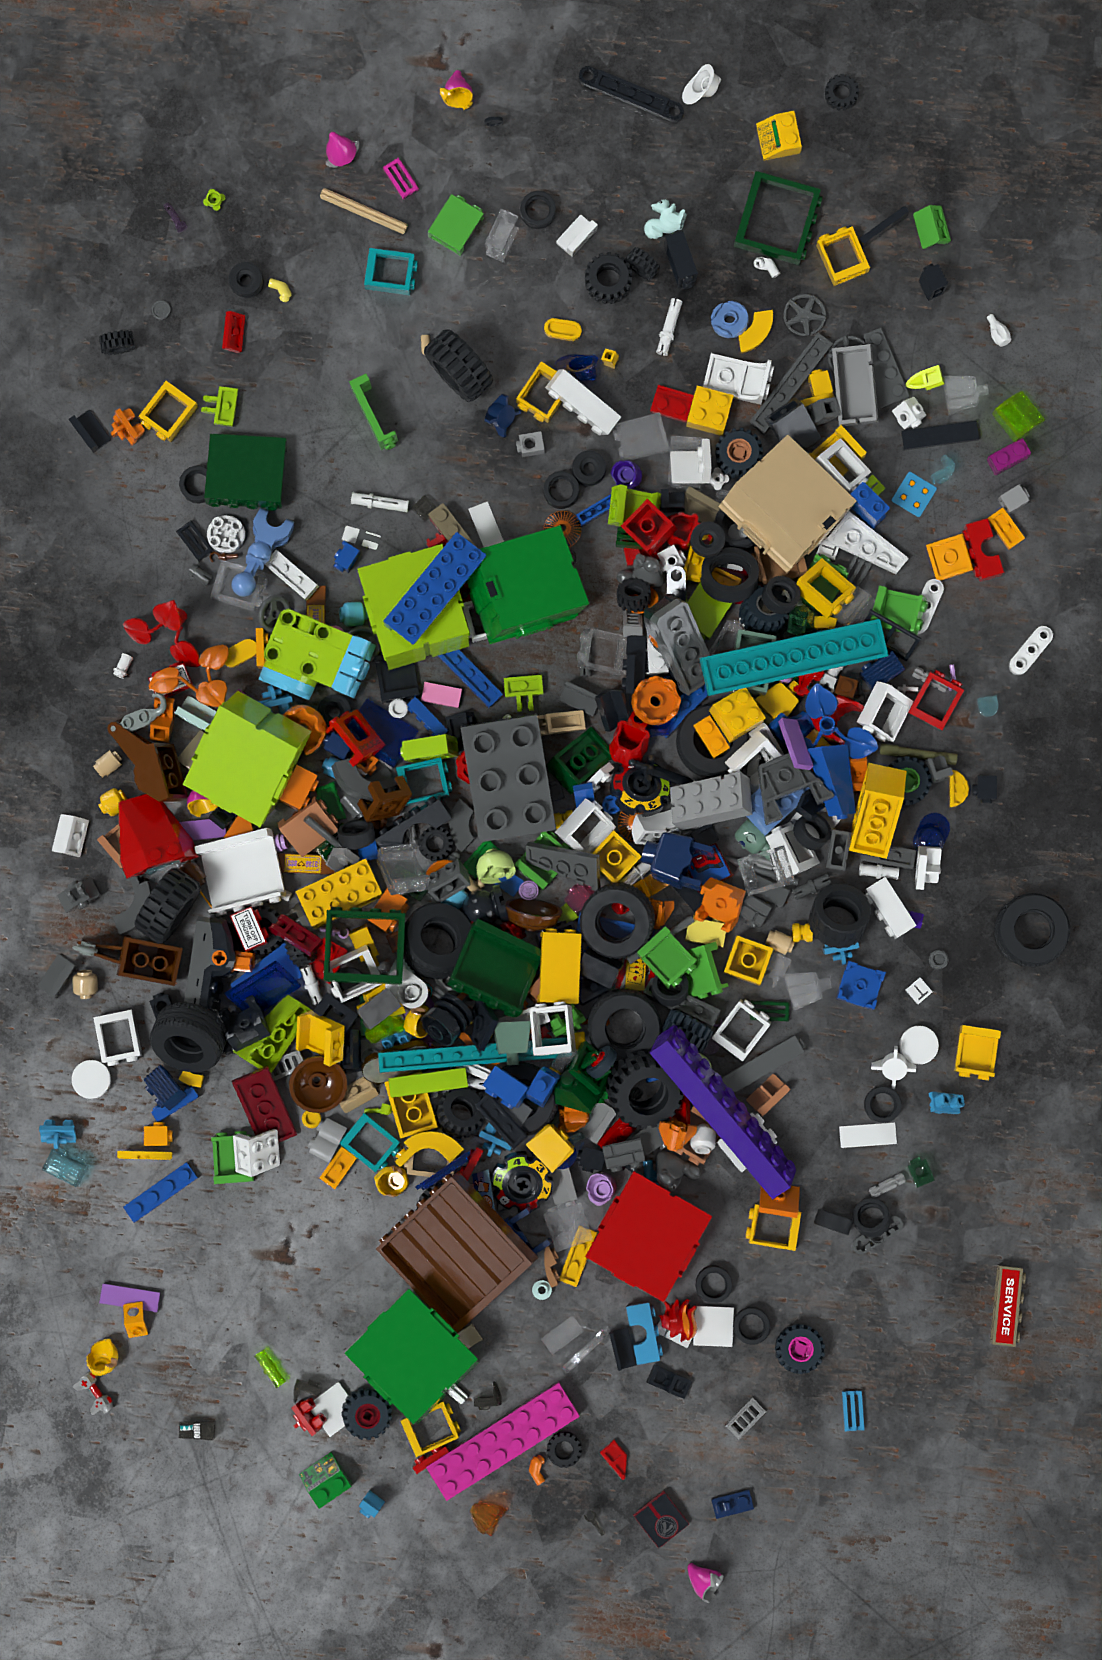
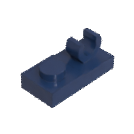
M749 1489L711 1499L716 1519L754 1510Z

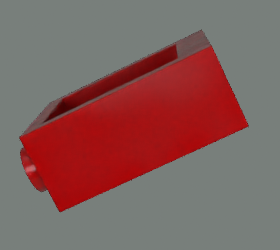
M930 670L908 713L943 730L964 692V688L961 687L963 685L961 682L955 679L950 681L944 678V673L935 670V672ZM932 679L957 691L943 719L917 707Z

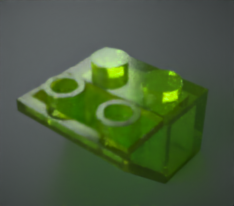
M1023 391L1009 397L992 412V415L1013 442L1023 438L1045 421Z

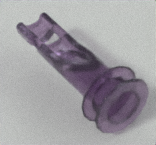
M169 202L164 204V208L176 225L175 229L177 232H183L187 228L186 222L181 221Z

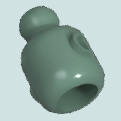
M747 819L735 832L734 836L741 844L742 849L748 850L752 855L761 851L764 853V857L770 861L775 857L765 838L772 834V832L770 831L764 836Z

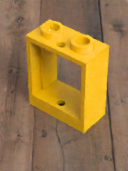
M847 226L842 227L836 231L837 233L832 235L829 233L824 234L817 240V249L833 286L869 272L870 266L853 226L849 228ZM849 238L859 264L835 273L824 247Z
M542 361L517 396L516 403L524 412L530 411L533 413V417L538 421L548 423L562 403L561 400H556L547 414L524 400L540 375L551 380L557 372Z
M165 381L139 415L142 421L140 424L148 430L151 428L157 432L155 435L161 440L165 441L167 439L172 442L196 411L198 405L175 386ZM165 393H168L186 407L168 432L148 418V415Z
M823 558L802 575L796 583L799 586L801 597L827 619L833 614L837 615L843 608L842 605H848L853 600V593L856 589L851 582ZM820 575L843 593L833 603L810 585Z
M754 1204V1208H750L748 1219L752 1220L751 1227H747L745 1236L746 1239H749L748 1243L795 1251L801 1212L798 1211L797 1218L791 1217L787 1244L754 1239L759 1213V1205Z
M441 1401L430 1412L439 1408L442 1409L452 1435L423 1448L412 1423L407 1418L401 1419V1424L416 1457L460 1437L461 1429L457 1421L453 1422L451 1415L454 1413L449 1403L445 1404V1401Z

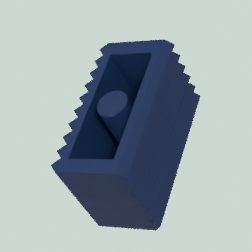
M891 651L887 657L879 658L874 664L869 662L861 668L863 671L859 675L872 692L877 681L887 684L903 673L905 668L894 652Z
M335 732L327 734L323 741L324 749L342 760L349 759L352 750L340 735Z
M158 1065L155 1070L143 1079L147 1084L145 1089L150 1095L153 1096L155 1094L157 1097L155 1102L161 1108L166 1107L170 1111L187 1096L162 1065Z

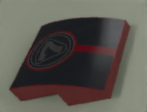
M664 1491L633 1514L658 1548L662 1547L689 1525L688 1521Z

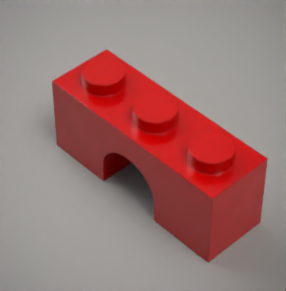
M988 518L966 524L962 533L965 542L968 541L970 558L974 561L973 572L975 577L979 578V581L982 582L1002 576L1004 571L999 555L987 556L981 550V544L991 540L993 537Z

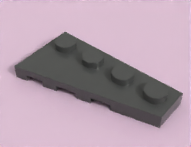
M528 842L525 845L526 862L547 871L553 870L558 873V876L563 878H572L582 886L584 884L591 886L594 891L601 888L599 855Z

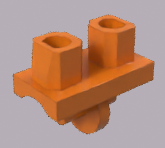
M119 408L113 416L115 422L111 424L114 428L111 435L112 437L119 436L121 440L126 438L132 446L144 434L145 429L140 423L132 427L130 421L134 420L135 415L131 408L123 411Z

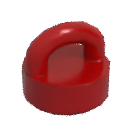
M611 904L612 910L618 915L626 914L629 911V908L623 904Z

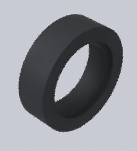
M725 547L718 555L704 559L701 569V585L704 591L713 599L725 603L740 602L749 598L757 589L759 566L756 559L747 551L734 547ZM734 564L742 567L747 572L748 578L740 585L726 586L718 583L711 573L720 565Z

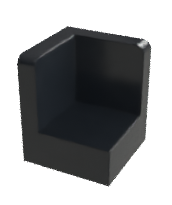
M661 489L662 512L685 511L684 492H669V489Z
M712 824L704 825L690 833L695 842L707 846L719 840Z

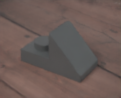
M298 902L286 916L310 932L314 931L301 903Z

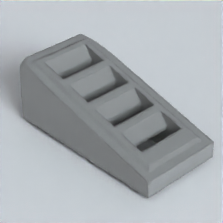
M623 610V637L642 636V613H630L627 610Z
M296 1050L282 1056L279 1062H282L285 1072L282 1073L277 1064L275 1068L278 1075L274 1076L273 1071L271 1073L274 1081L292 1074L296 1067L292 1057H296L298 1064L304 1061L301 1051ZM286 1059H289V1062L292 1067L291 1070H289L287 1067V1064L285 1062Z
M752 1397L725 1426L739 1440L766 1411ZM751 1405L759 1412L757 1415L749 1408ZM745 1411H747L753 1417L751 1421L744 1414ZM740 1416L748 1423L746 1426L738 1419ZM734 1422L742 1428L740 1432L732 1425Z

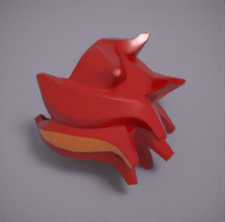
M678 1299L674 1304L671 1303V1305L665 1301V1314L663 1316L659 1315L662 1327L670 1330L671 1338L681 1333L680 1341H689L697 1333V1323L694 1318L697 1306L687 1309L690 1306L688 1304L690 1300L688 1299L680 1306Z

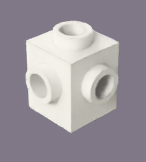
M915 397L903 401L892 410L898 423L904 430L909 427L913 429L922 424L921 420L927 416L923 411L922 405L918 403Z
M675 545L657 554L661 560L659 564L662 572H668L671 567L676 565H685L683 561L686 558L682 550L677 551ZM671 557L675 558V564L673 565L668 562ZM674 570V571L672 572V574L675 575V574L679 573L680 571H679V570Z

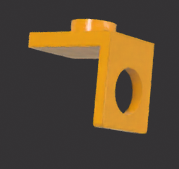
M143 1302L124 1304V1325L128 1337L148 1335L144 1321ZM131 1308L139 1309V1313L136 1316L128 1315V1311Z

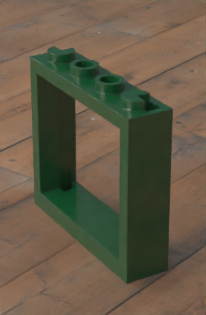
M755 171L734 247L799 265L800 260H804L807 249H804L805 243H809L812 236V231H809L811 224L815 225L818 215L814 213L816 206L820 207L823 198V196H820L821 189ZM761 182L813 197L797 253L744 239Z
M331 907V910H327L323 982L402 985L405 913L395 909H390L389 913L381 912L382 909L371 908L370 912H364L362 908H350V911H342V907ZM332 918L398 921L396 975L330 973Z

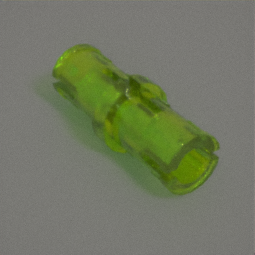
M265 1349L254 1356L263 1368V1373L267 1374L275 1388L286 1382L277 1369V1364L272 1362Z

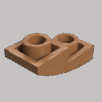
M547 1246L544 1252V1263L548 1282L552 1288L558 1285L557 1280L560 1279L556 1269H551V1266L557 1264L556 1259L559 1257L555 1248L551 1249L550 1246Z

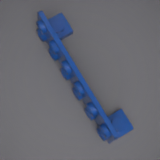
M456 532L383 620L385 627L390 631L393 629L414 645L486 558V554Z

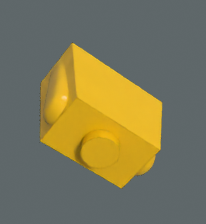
M553 1124L545 1125L526 1144L552 1173L574 1153L575 1147L568 1140L569 1136L562 1129L559 1131Z

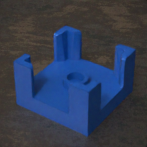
M848 961L836 999L874 1010L881 982H883L886 972L866 968Z

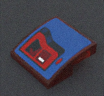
M717 843L709 845L713 847L715 852L713 858L698 853L693 854L688 874L692 879L702 881L703 885L710 877L722 882L733 877Z

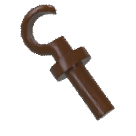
M214 551L209 557L210 561L214 562L212 556L217 554L219 560L222 559L223 562H226L227 559L239 558V555L227 554L225 552L220 555Z

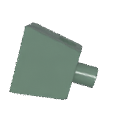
M531 1021L498 1022L493 1032L498 1054H507V1065H519L518 1053H527Z

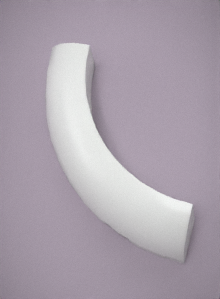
M672 810L648 817L636 814L632 825V836L635 844L645 845L647 841L655 843L659 841L664 832L687 836L702 826L681 830L672 824Z

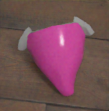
M330 132L329 141L326 146L328 159L325 164L336 168L350 163L358 152L359 141H351L345 136Z
M689 1563L687 1570L694 1591L704 1602L710 1603L711 1599L716 1597L714 1592L722 1583L723 1575L716 1570L702 1568Z

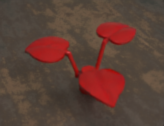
M175 600L161 603L154 607L153 615L160 624L152 629H148L147 623L138 618H131L123 623L127 634L139 644H148L152 640L150 633H153L163 625L170 630L177 631L174 639L175 644L170 647L172 656L180 664L184 663L185 666H200L199 655L195 647L187 641H178L180 632L183 629L181 625L187 619V614L184 610L177 608Z

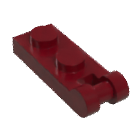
M281 914L277 918L278 921L272 923L269 927L272 934L283 938L310 957L323 944L321 938L284 914Z

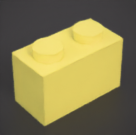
M712 918V921L704 920L701 922L694 919L695 922L687 927L685 941L703 945L716 942L717 947L723 948L726 931L721 930V927L724 925L722 921Z

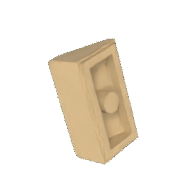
M362 1077L347 1085L346 1094L339 1104L343 1111L348 1113L379 1094L373 1083Z

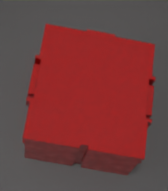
M633 1171L620 1196H615L597 1228L599 1233L585 1258L610 1271L611 1275L628 1285L636 1286L664 1302L677 1278L682 1277L683 1272H685L694 1256L697 1247L700 1245L698 1241L712 1216L676 1195L670 1196L668 1190Z

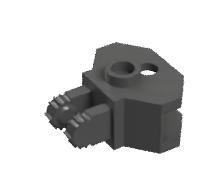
M93 878L78 882V880L67 885V889L57 895L66 913L78 908L79 910L90 905V902L101 896L94 884Z

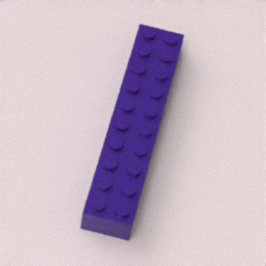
M673 1025L658 1035L650 1051L652 1057L768 1195L774 1199L791 1188L796 1173L794 1163L788 1160L783 1150L773 1143L769 1133L759 1126L758 1120L749 1114L744 1103L739 1102L733 1090L723 1083L721 1076L710 1067L708 1060L703 1058L698 1053L697 1047L687 1040L685 1033L678 1029L676 1025Z

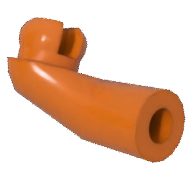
M541 1455L533 1457L529 1466V1473L537 1486L545 1481L540 1472L542 1464L545 1463V1459Z

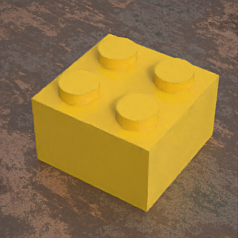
M697 386L686 427L723 436L734 395Z
M747 688L733 692L713 704L709 710L729 743L761 725L766 718Z
M614 830L592 853L600 856V873L612 884L619 883L642 858Z
M736 936L723 973L760 986L773 948Z

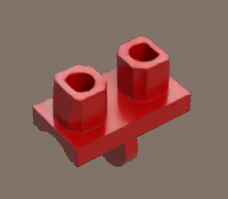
M312 1398L300 1400L291 1407L295 1413L293 1417L297 1421L293 1427L296 1429L300 1426L304 1432L308 1430L310 1435L313 1436L323 1428L322 1426L327 1419L322 1413L316 1416L313 1415L311 1410L316 1405Z

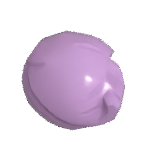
M597 1172L591 1175L586 1186V1190L589 1192V1200L597 1206H601L611 1200L617 1188L614 1177L604 1172Z

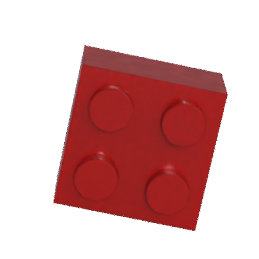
M648 499L621 525L622 529L650 556L678 530Z

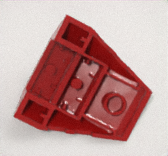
M144 794L118 803L120 863L126 879L145 874L147 869L177 860L181 863L199 857L195 852L192 838L162 801H157L151 796Z

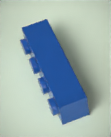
M611 494L576 514V518L582 527L609 511Z
M416 697L407 704L408 711L411 714L414 713L416 715L415 718L419 722L422 721L428 731L431 730L433 732V736L448 733L443 724Z
M188 1086L183 1089L187 1096L170 1111L166 1107L155 1106L151 1112L155 1120L160 1122L199 1098L200 1096L194 1086Z

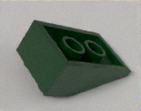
M590 727L553 756L546 765V768L572 794L574 792L573 786L586 783L612 758L609 746Z

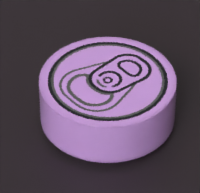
M525 881L519 887V895L525 900H532L538 894V887L532 881Z

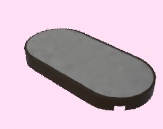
M415 1040L372 1053L362 1062V1075L369 1082L382 1084L389 1081L388 1078L402 1077L426 1071L428 1069L380 1073L378 1053L435 1047L429 1042L427 1044L421 1040Z

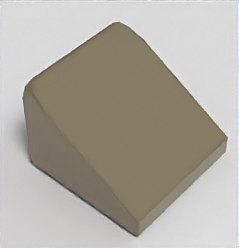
M473 1323L457 1333L459 1335L458 1339L468 1349L483 1340Z

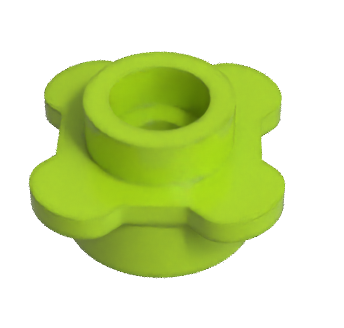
M210 189L203 203L205 206H210L215 211H218L221 208L222 201H225V195L220 194L215 189Z

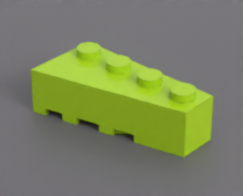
M287 994L265 1017L271 1035L237 1052L233 1050V1052L259 1069L268 1066L272 1073L296 1036L298 1015L311 1009Z

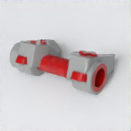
M89 1372L81 1377L80 1381L73 1385V1388L77 1391L89 1388L96 1398L93 1406L90 1408L91 1415L96 1414L100 1410L105 1414L114 1408L112 1399L108 1395L102 1394L95 1384L96 1376Z

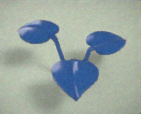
M816 683L808 693L805 709L811 718L817 719L822 717L819 722L820 731L813 744L810 739L803 737L807 749L815 748L823 734L831 735L833 732H836L846 741L844 745H848L849 757L862 759L878 749V744L868 731L854 727L849 729L847 737H845L835 727L834 719L829 716L834 714L837 709V699L830 691Z

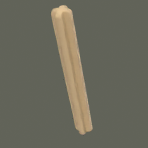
M323 188L320 198L399 233L404 234L407 230V224L326 188Z

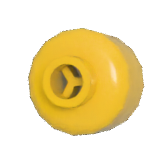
M112 788L100 796L101 803L98 805L103 814L108 813L110 816H116L119 814L118 803L127 800V797L121 789Z

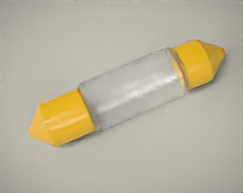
M585 1032L574 1033L576 1052L558 1054L550 1064L549 1069L559 1075L564 1073L565 1069L573 1061L580 1044L586 1041Z

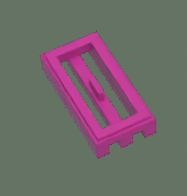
M399 157L383 167V170L403 200L408 195L410 196L413 192L419 190ZM395 164H398V166L400 167V169L412 185L411 189L408 187V185L398 172L397 168L395 167ZM389 168H392L393 172L405 188L406 192H403V190L401 189V187L389 171Z

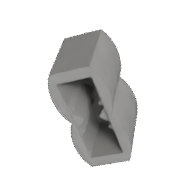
M326 1118L325 1121H320L317 1127L319 1133L316 1138L312 1137L308 1148H310L309 1153L330 1163L348 1128Z

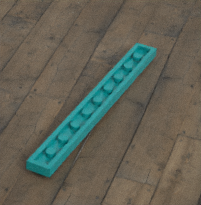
M567 1037L542 1039V1047L568 1044ZM529 1040L527 1053H518L519 1061L573 1057V1052L534 1056L532 1040ZM488 1043L484 1051H478L475 1045L379 1052V1072L507 1062V1054H498L496 1043Z

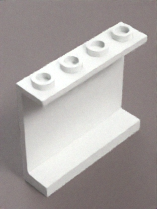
M264 828L194 846L196 854L202 857L204 872L207 876L206 881L212 909L208 910L209 914L221 917L227 915L228 911L239 912L247 906L256 908L257 906H263V902L270 901V903L280 902L281 898L286 897L272 829Z

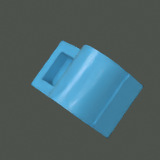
M369 1490L359 1504L361 1508L359 1512L367 1518H370V1516L375 1518L385 1501Z

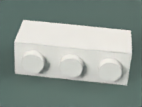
M886 877L864 890L869 903L873 904L876 908L874 912L877 918L885 922V930L890 937L893 936L896 939L917 926Z

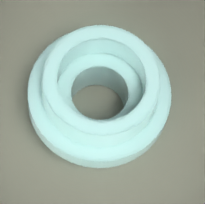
M539 1280L533 1285L532 1292L537 1299L545 1300L551 1295L552 1288L547 1281ZM539 1287H545L546 1292L540 1294L538 1292Z

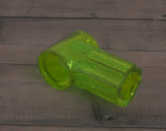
M388 1016L371 1030L366 1028V1038L371 1043H377L393 1034L402 1033L405 1029L403 1028L405 1020L400 1016Z

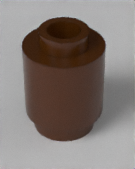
M189 860L179 868L198 881L200 886L206 883L204 879L207 876L196 862L193 863L192 860Z

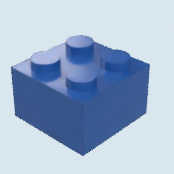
M498 1066L493 1068L482 1085L486 1088L485 1092L493 1098L500 1097L502 1099L501 1103L511 1109L513 1107H520L526 1098V1092L529 1088Z

